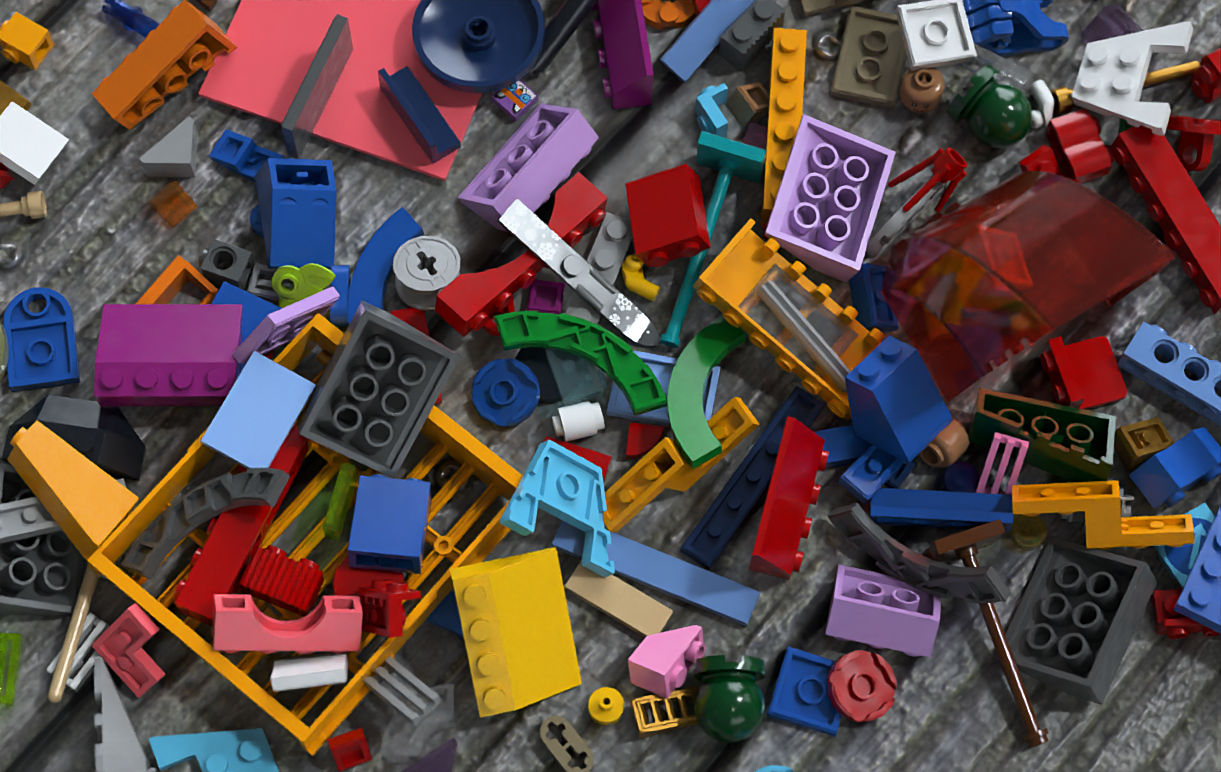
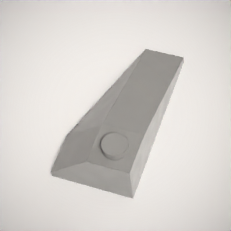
M101 656L94 657V695L97 706H102V712L95 715V728L97 729L98 739L102 742V744H95L96 772H157L156 767L151 768L106 662Z

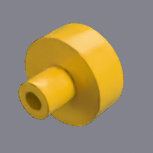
M602 687L594 691L588 703V711L591 718L601 725L616 723L624 712L622 695L610 687Z

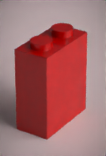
M687 163L625 183L635 254L648 267H661L671 260L680 257H693L698 255L700 251L711 248L700 177Z

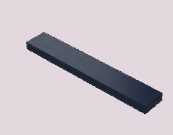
M798 386L794 388L681 546L680 551L710 570L769 487L787 416L797 419L810 429L824 409V403Z

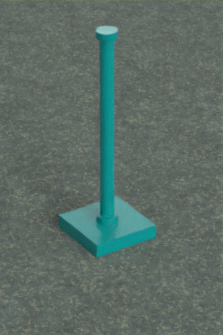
M701 131L697 143V165L719 171L705 213L709 239L711 241L732 175L760 184L764 173L766 150ZM708 249L700 251L698 255L690 258L666 333L661 334L659 340L660 343L666 346L679 348L681 340L678 337L695 289L692 286L699 277Z

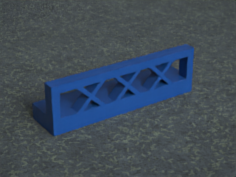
M880 488L871 497L870 518L877 525L965 530L1001 519L1005 532H1010L1013 525V513H1011L1012 495Z

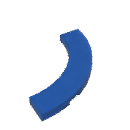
M403 207L390 216L376 231L358 260L349 289V324L362 300L381 310L384 309V299L388 285L387 280L393 268V257L399 247L405 242L424 235L422 228Z

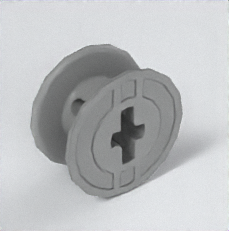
M419 236L408 240L400 246L393 257L395 290L398 297L408 306L418 310H435L437 294L460 275L461 258L457 249L447 240L436 236Z

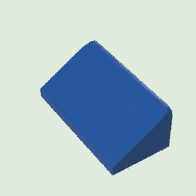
M862 263L860 271L849 280L853 308L858 312L855 319L869 332L873 328H877L881 332L898 330L899 325L889 266Z

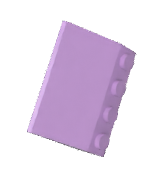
M804 114L799 123L764 235L777 241L782 248L814 270L847 283L860 271L896 152Z

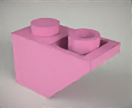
M693 625L646 636L628 659L631 684L668 699L676 687L682 686L687 673L696 663V660L704 657L706 645L703 640L702 627Z

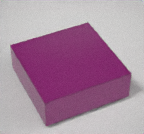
M535 279L530 285L527 311L560 315L565 283Z

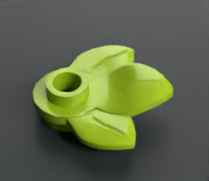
M314 263L306 264L300 268L291 265L278 268L273 274L271 281L273 290L279 295L278 306L285 308L323 291L325 287L332 283L336 275L326 267ZM290 279L293 281L294 287L288 288L284 286L283 280ZM330 309L325 313L324 316L330 314Z

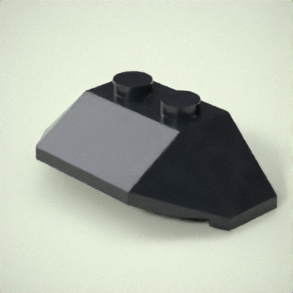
M48 394L9 426L2 461L9 462L7 459L14 448L10 441L22 427L28 430L38 420L111 477L140 480L146 446L118 406H100L97 401Z

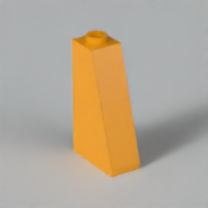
M38 420L28 430L22 427L10 441L14 448L7 460L82 556L88 560L130 514L139 497Z

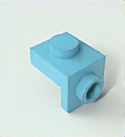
M725 83L717 87L709 86L702 90L698 97H696L695 106L700 129L724 138L727 136L728 121L718 106L727 101L728 88Z

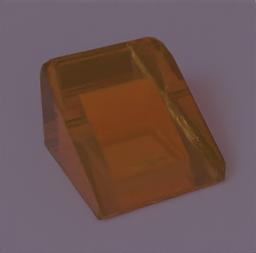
M177 181L169 182L147 202L171 228L178 225L198 207Z

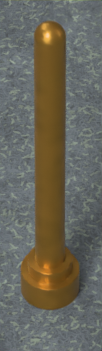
M1192 61L1147 72L1143 87L1194 75L1199 70L1200 62ZM1064 86L1051 90L1055 100L1053 111L1056 115L1069 113L1073 108L1077 107L1072 99L1073 88L1068 89Z

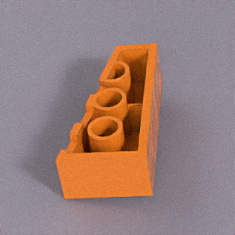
M183 0L170 11L169 15L156 29L148 33L146 39L132 53L128 54L109 76L101 81L99 87L92 95L115 121L131 130L164 104V96L177 91L179 93L189 85L187 79L200 69L206 72L215 65L213 59L224 50L227 54H230L237 46L214 21L187 0Z

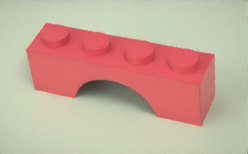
M214 594L212 621L213 649L221 650L225 653H238L241 650L259 651L265 654L277 651H295L300 654H309L313 651H331L335 654L360 651L363 617L360 597L323 596L317 607L308 615L296 620L280 621L264 615L254 604L251 595Z

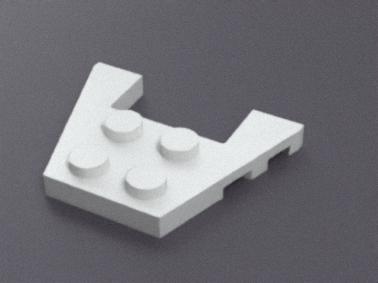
M1191 22L1172 24L1087 43L1072 93L1074 105L1087 108L1107 117L1117 116L1125 119L1129 125L1135 127L1141 125L1150 128L1154 134L1164 136L1171 113L1169 103L1139 102L1152 53L1187 54L1193 33Z

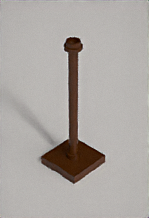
M1001 519L935 540L922 555L938 562L957 557L958 561H963L964 567H980L975 555L979 554L978 549L992 545L1005 533ZM978 603L1027 733L1026 736L1022 737V740L1027 743L1028 748L1049 741L1047 737L1049 732L1047 728L1040 729L993 603Z

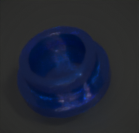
M965 462L952 464L944 475V484L950 492L973 493L979 483L977 470Z

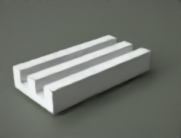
M91 612L87 615L79 644L93 626H96V628L75 654L69 677L90 651L91 645L110 627ZM61 651L46 669L53 676ZM95 651L73 680L68 677L66 685L77 692L94 670V657L100 655Z

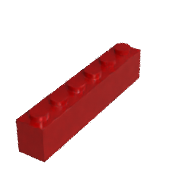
M1141 125L1139 127L1133 126L1119 133L1111 145L1114 159L1119 165L1124 166L1130 176L1129 181L1133 190L1141 194L1147 204L1149 216L1153 221L1158 222L1162 228L1168 247L1171 250H1175L1181 259L1184 273L1188 278L1194 280L1199 289V296L1203 304L1208 308L1210 307L1214 315L1221 312L1220 224L1165 136L1154 134L1150 128Z
M292 427L269 467L284 470L290 475L275 506H243L223 512L219 518L214 517L211 520L206 532L208 539L203 549L198 548L190 563V567L193 568L187 580L182 579L176 588L174 599L180 613L212 627L214 594L236 595L240 587L239 583L256 546H261L312 445L311 439L300 435L297 427ZM240 465L238 474L247 471V468Z

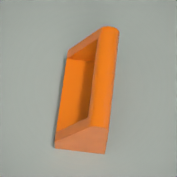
M178 255L136 304H169L188 281L207 293L200 304H212L219 290L188 261Z

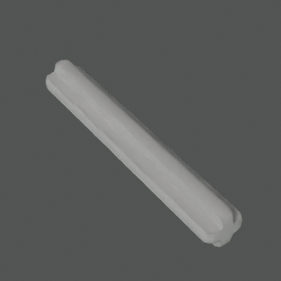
M771 280L767 281L758 289L757 295L843 393H846L845 376L851 372L850 369L778 286Z

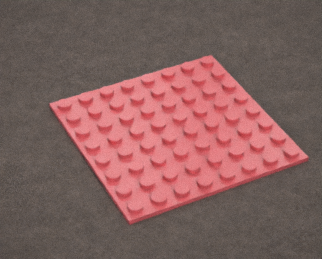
M242 0L226 33L237 48L230 54H227L224 50L214 58L215 65L209 69L198 95L207 100L281 125L334 17L337 14L344 16L349 21L353 51L311 135L446 181L459 149L432 164L380 89L378 71L384 68L389 76L408 66L455 133L460 144H462L483 93H468L452 89L437 81L425 70L417 56L412 35L414 14L421 0Z

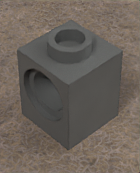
M213 239L209 249L205 248L199 260L202 275L212 284L221 287L225 281L242 290L245 289L255 265L252 252ZM225 261L233 263L230 268L225 270L217 268L220 263Z

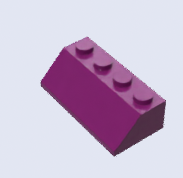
M598 0L591 10H597L598 19L593 20L595 39H601L602 49H598L600 69L606 68L607 78H602L604 97L611 98L612 109L651 105L654 74L641 0Z

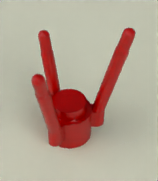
M949 147L945 151L939 148L931 157L888 182V186L892 188L934 164V167L931 169L934 176L903 207L905 212H908L939 181L944 184L950 181L934 209L936 213L942 210L958 183L967 175L964 171L967 168V163L957 151Z

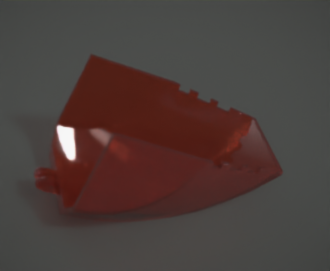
M1027 171L1011 176L963 205L957 202L951 204L945 210V215L941 213L932 215L927 220L926 226L891 246L881 293L913 346L918 350L924 364L943 395L950 402L994 370L989 363L993 360L996 367H999L1009 360L1004 353L1008 349L1011 350L1014 356L1025 350L1020 342L1024 338H1027L1031 345L1054 329L1104 300L1107 301L1110 307L1160 273L1176 257L1168 247L1142 224L1090 188L1053 173Z

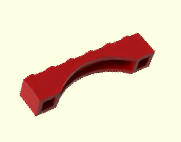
M578 172L555 192L552 215L547 226L573 248L582 239L583 232L590 226L592 228L597 227L604 220L608 197ZM528 250L514 261L498 268L479 273L460 274L437 294L435 312L459 334L465 337L472 330L475 332L479 331L489 320V315L496 309H504L511 302L516 291L520 288L523 290L528 288L534 282L537 273L544 267L546 269L549 268Z

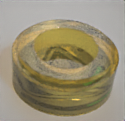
M1021 515L1015 519L1011 527V541L1021 550H1035L1043 543L1046 537V526L1038 516L1029 517Z

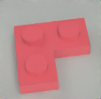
M134 603L91 646L132 692L140 698L165 673L142 649V646L160 628L137 603Z

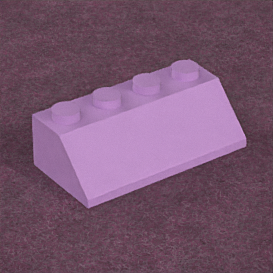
M540 103L457 198L496 229L507 231L498 222V219L514 200L518 198L534 213L538 207L544 205L549 200L550 194L559 183L565 181L570 176L571 170L580 159L590 153L593 144L599 139V136L578 109Z

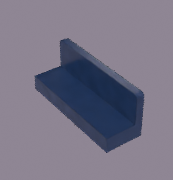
M408 66L389 76L384 68L378 71L380 89L432 164L461 148L459 139Z

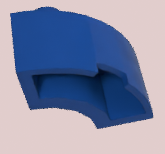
M1205 427L1194 429L1170 447L1154 454L1129 476L1154 509L1164 504L1171 508L1186 497L1184 492L1202 480H1205L1208 484L1221 475V447Z

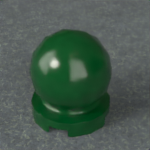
M988 64L969 80L974 86L964 97L959 93L955 96L946 113L956 123L967 119L969 131L978 142L991 148L1006 149L1019 143L1030 130L1033 118L1031 104L1020 89L1011 84L998 83L1001 72Z
M725 655L706 656L697 659L696 664H694L693 676L694 679L703 682L696 692L694 701L697 724L707 735L718 742H740L752 736L761 724L765 711L762 691L755 683L765 678L764 660L747 655H742V662H725Z

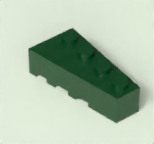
M979 388L971 414L968 438L970 442L990 449L995 432L1029 442L1024 463L1072 482L1107 481L1113 465L1116 416ZM1000 442L997 452L1003 454L1006 444ZM1013 447L1010 455L1011 458L1016 459L1018 447Z

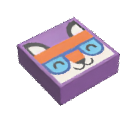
M521 80L498 90L491 96L492 102L515 122L538 101V95Z

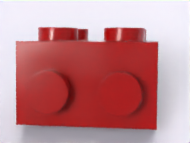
M1061 336L1048 339L1040 357L1043 369L1050 377L1053 396L1057 404L1087 410L1117 402L1126 397L1128 393L1110 343L1105 336H1098L1069 345H1064Z

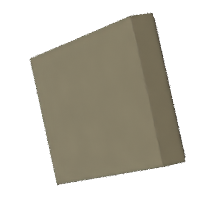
M850 5L830 96L895 109L907 54L897 15Z

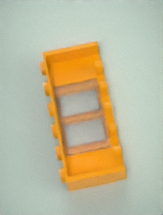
M750 218L692 287L697 290V295L704 302L717 307L723 313V317L728 323L738 328L740 326L750 335L749 339L756 347L761 350L767 349L776 357V363L783 370L789 373L794 372L801 378L803 387L810 393L818 394L828 403V408L834 414L849 420L852 417L847 392L843 393L757 295V291L767 281H773L850 371L881 344V340L885 336L877 328H873L869 332L855 319L858 315L855 308L848 305L843 309L829 297L832 289L828 285L821 283L817 287L804 276L803 273L806 267L801 262L796 260L793 264H790L776 252L780 248L777 241L769 238L765 242L754 233L751 228L756 222Z

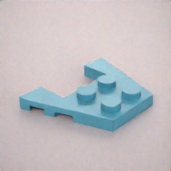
M551 440L541 443L505 509L500 524L523 536L529 535L534 532L537 508H540L585 532L581 566L603 577L614 574V561H609L607 546L611 544L610 531L604 528L603 512L607 511L602 468Z
M262 728L156 736L148 739L161 771L197 757L202 772H279Z

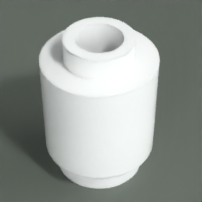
M590 401L557 408V416L552 417L556 436H563L565 442L596 435L598 430L605 429L599 402L591 404Z

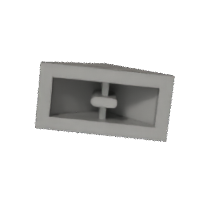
M190 116L139 158L143 172L148 177H195L198 133L194 120Z

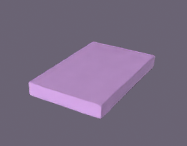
M330 287L267 315L232 354L239 364L248 362L254 351L263 355L291 342L317 313L322 316L325 315L338 301L339 293L334 287Z

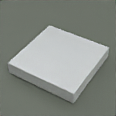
M932 0L897 6L895 11L911 71L970 62L976 59L977 54L962 0Z
M11 102L0 116V162L36 185L69 139L14 102Z
M327 652L275 659L271 676L272 688L275 691L344 683L347 681V653L335 654Z

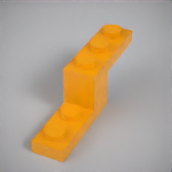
M734 396L707 421L712 433L722 445L721 454L693 469L681 454L675 440L665 437L605 492L607 511L603 512V520L610 532L617 533L665 488L686 492L760 425L741 398Z
M1119 480L1012 485L1013 515L1022 514L1029 517L1037 516L1040 513L1070 515L1075 512L1084 511L1086 548L1109 550L1113 547L1131 546L1132 548L1142 549L1153 545L1181 547L1185 544H1195L1192 514L1121 517Z

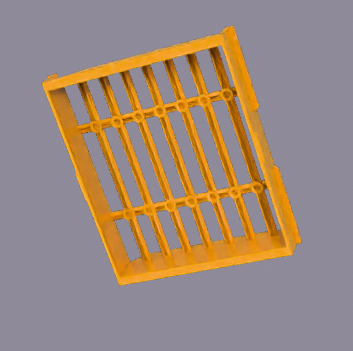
M317 313L273 361L293 371L316 345L322 350L325 349L333 356L344 333L321 314ZM326 368L313 379L312 383L316 384V386ZM435 405L420 430L435 445L404 480L407 478L422 480L445 453H448L462 466L431 499L428 523L472 474L489 487L445 536L439 535L427 525L425 541L434 549L422 561L421 573H411L404 582L408 583L410 589L416 590L444 557L451 561L453 565L406 617L403 637L388 638L366 664L356 657L376 634L361 631L360 651H349L347 653L348 670L355 676L309 728L300 720L332 684L310 687L295 706L288 711L274 699L279 691L273 690L271 680L262 689L247 676L264 657L265 653L249 651L235 666L220 654L221 650L213 649V640L209 644L194 632L201 623L200 621L187 616L182 622L168 610V607L175 601L174 594L178 584L182 579L187 580L193 569L190 567V564L157 600L141 587L148 579L136 575L129 577L114 564L158 515L162 514L165 509L172 505L171 501L217 453L201 444V439L207 429L187 449V454L87 560L89 563L88 567L98 576L103 574L294 735L299 740L301 747L314 756L371 691L366 686L364 680L368 676L373 678L376 675L374 670L379 666L383 668L386 665L385 660L389 656L394 659V655L453 589L450 569L484 562L512 530L500 524V520L523 475ZM297 420V421L295 422L294 426L298 428V423H297L298 420ZM311 440L312 445L306 457L314 450L328 463L271 524L260 547L266 549L268 545H272L338 471L354 484L288 556L289 559L298 562L300 558H306L356 503L360 475L382 474L370 467L366 471H360L348 461L349 457ZM236 463L227 473L232 475L238 474L240 465ZM499 495L508 499V503L463 553L454 547ZM196 527L170 551L160 566L187 536L203 548L208 539L206 532L200 527ZM349 541L322 570L324 584L319 594L333 580L337 567L348 556ZM252 597L253 602L258 609H260L266 603L265 601ZM270 604L282 614L278 619L280 621H291L303 617ZM315 651L309 654L295 652L291 657L312 655Z

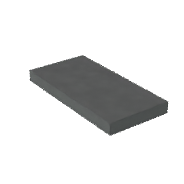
M337 14L334 17L281 124L288 156L295 159H300L353 51L349 21L344 16Z

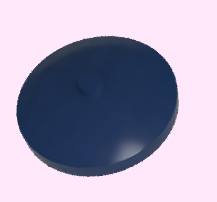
M421 0L414 14L412 35L417 56L425 70L443 85L458 91L486 93L514 84L532 69L543 50L545 21L538 0Z

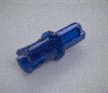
M105 0L104 2L111 6L102 5V11L105 14L123 23V27L126 30L133 29L145 38L150 31L160 25V23L145 15L142 8L138 6L132 7L123 0Z

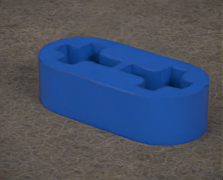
M332 265L331 271L336 277L332 281L331 287L335 288L340 297L330 308V322L336 327H348V302L351 285L350 265Z

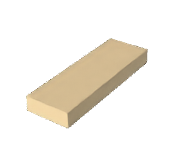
M582 560L565 584V590L645 638L648 635L662 633L673 615V610L614 575L603 577L581 566Z

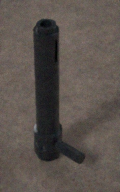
M565 0L545 26L543 50L536 64L529 71L531 74L537 76L540 72L544 73L598 0Z

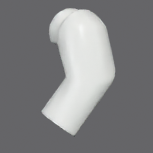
M1037 80L1030 85V91L1038 103V111H1032L1031 127L1034 129L1041 126L1042 128L1047 127L1049 120L1052 119L1055 103L1046 83L1043 80Z

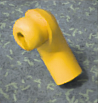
M636 254L627 256L621 267L626 288L654 302L660 291V286L645 279L642 268L643 261Z

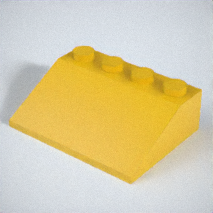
M556 547L450 569L480 718L514 711L582 684Z

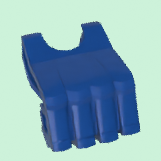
M964 0L963 6L966 15H968L967 20L970 31H972L973 43L978 48L981 57L992 59L1030 51H1050L1063 46L1069 40L1067 26L1062 22H1054L1041 11V8L1049 6L1054 0Z

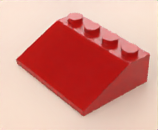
M787 416L749 570L790 580L792 571L799 573L804 552L797 551L800 538H808L812 518L806 517L809 504L816 505L821 485L814 483L817 470L825 471L829 455L828 451L823 450L825 440L800 421L790 416Z

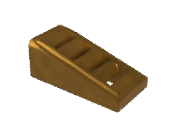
M700 686L675 690L668 699L657 694L632 699L630 706L639 739L696 725V715H689L685 699L692 697L694 703L696 692ZM678 701L682 718L676 719L672 702ZM665 704L669 720L662 721L659 705ZM651 708L655 723L648 724L645 709Z

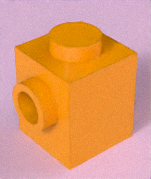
M15 12L11 19L6 20L0 27L1 53L15 64L20 61L36 70L54 47L49 30L18 12Z

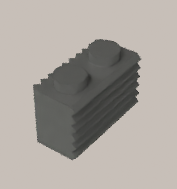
M755 0L720 36L718 54L737 70L744 71L745 67L749 66V62H753V58H757V54H760L762 49H765L766 45L770 44L774 28H783L785 9L774 0Z

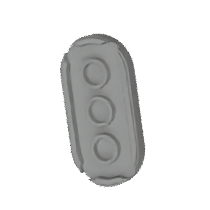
M932 175V176L915 192V194H916L934 175ZM939 181L908 212H905L903 207L911 200L910 198L869 241L865 253L871 258H875L878 253H882L936 198L947 183L944 184Z

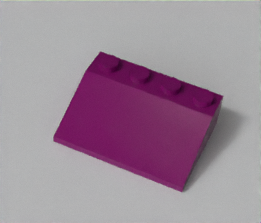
M103 304L95 360L94 398L100 406H222L241 374V364L237 362L232 354L242 344V304Z

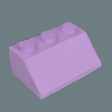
M838 564L825 634L841 641L853 640L866 643L877 649L889 648L903 651L905 654L913 657H931L940 622L941 597L909 586L890 575Z

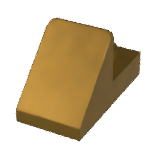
M1159 417L1121 426L1115 430L1114 449L1128 471L1137 467L1147 458L1174 444Z

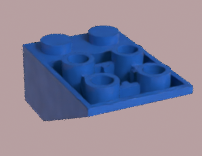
M267 158L256 173L255 180L268 268H280L285 265L300 268L306 264L314 263L331 269L332 265H334L337 193L332 160Z

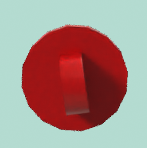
M1170 115L1166 129L1181 131L1178 150L1179 160L1186 171H1203L1211 160L1214 134L1221 135V120ZM1196 148V150H1197V157H1196V160H1195V162H1194V161H1193V158H1192V154H1193V150Z

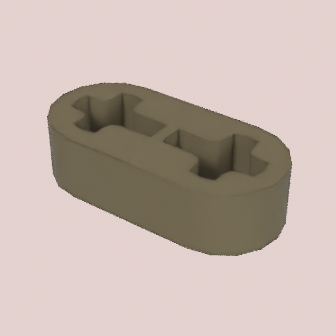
M551 716L545 719L540 727V740L563 772H592L594 766L593 754L572 725L560 716ZM552 725L555 729L563 727L562 738L567 744L562 746L556 738L549 740L547 738L549 736V727ZM571 749L577 757L586 756L584 769L581 770L577 766L574 768L569 767L571 757L567 753L568 750Z

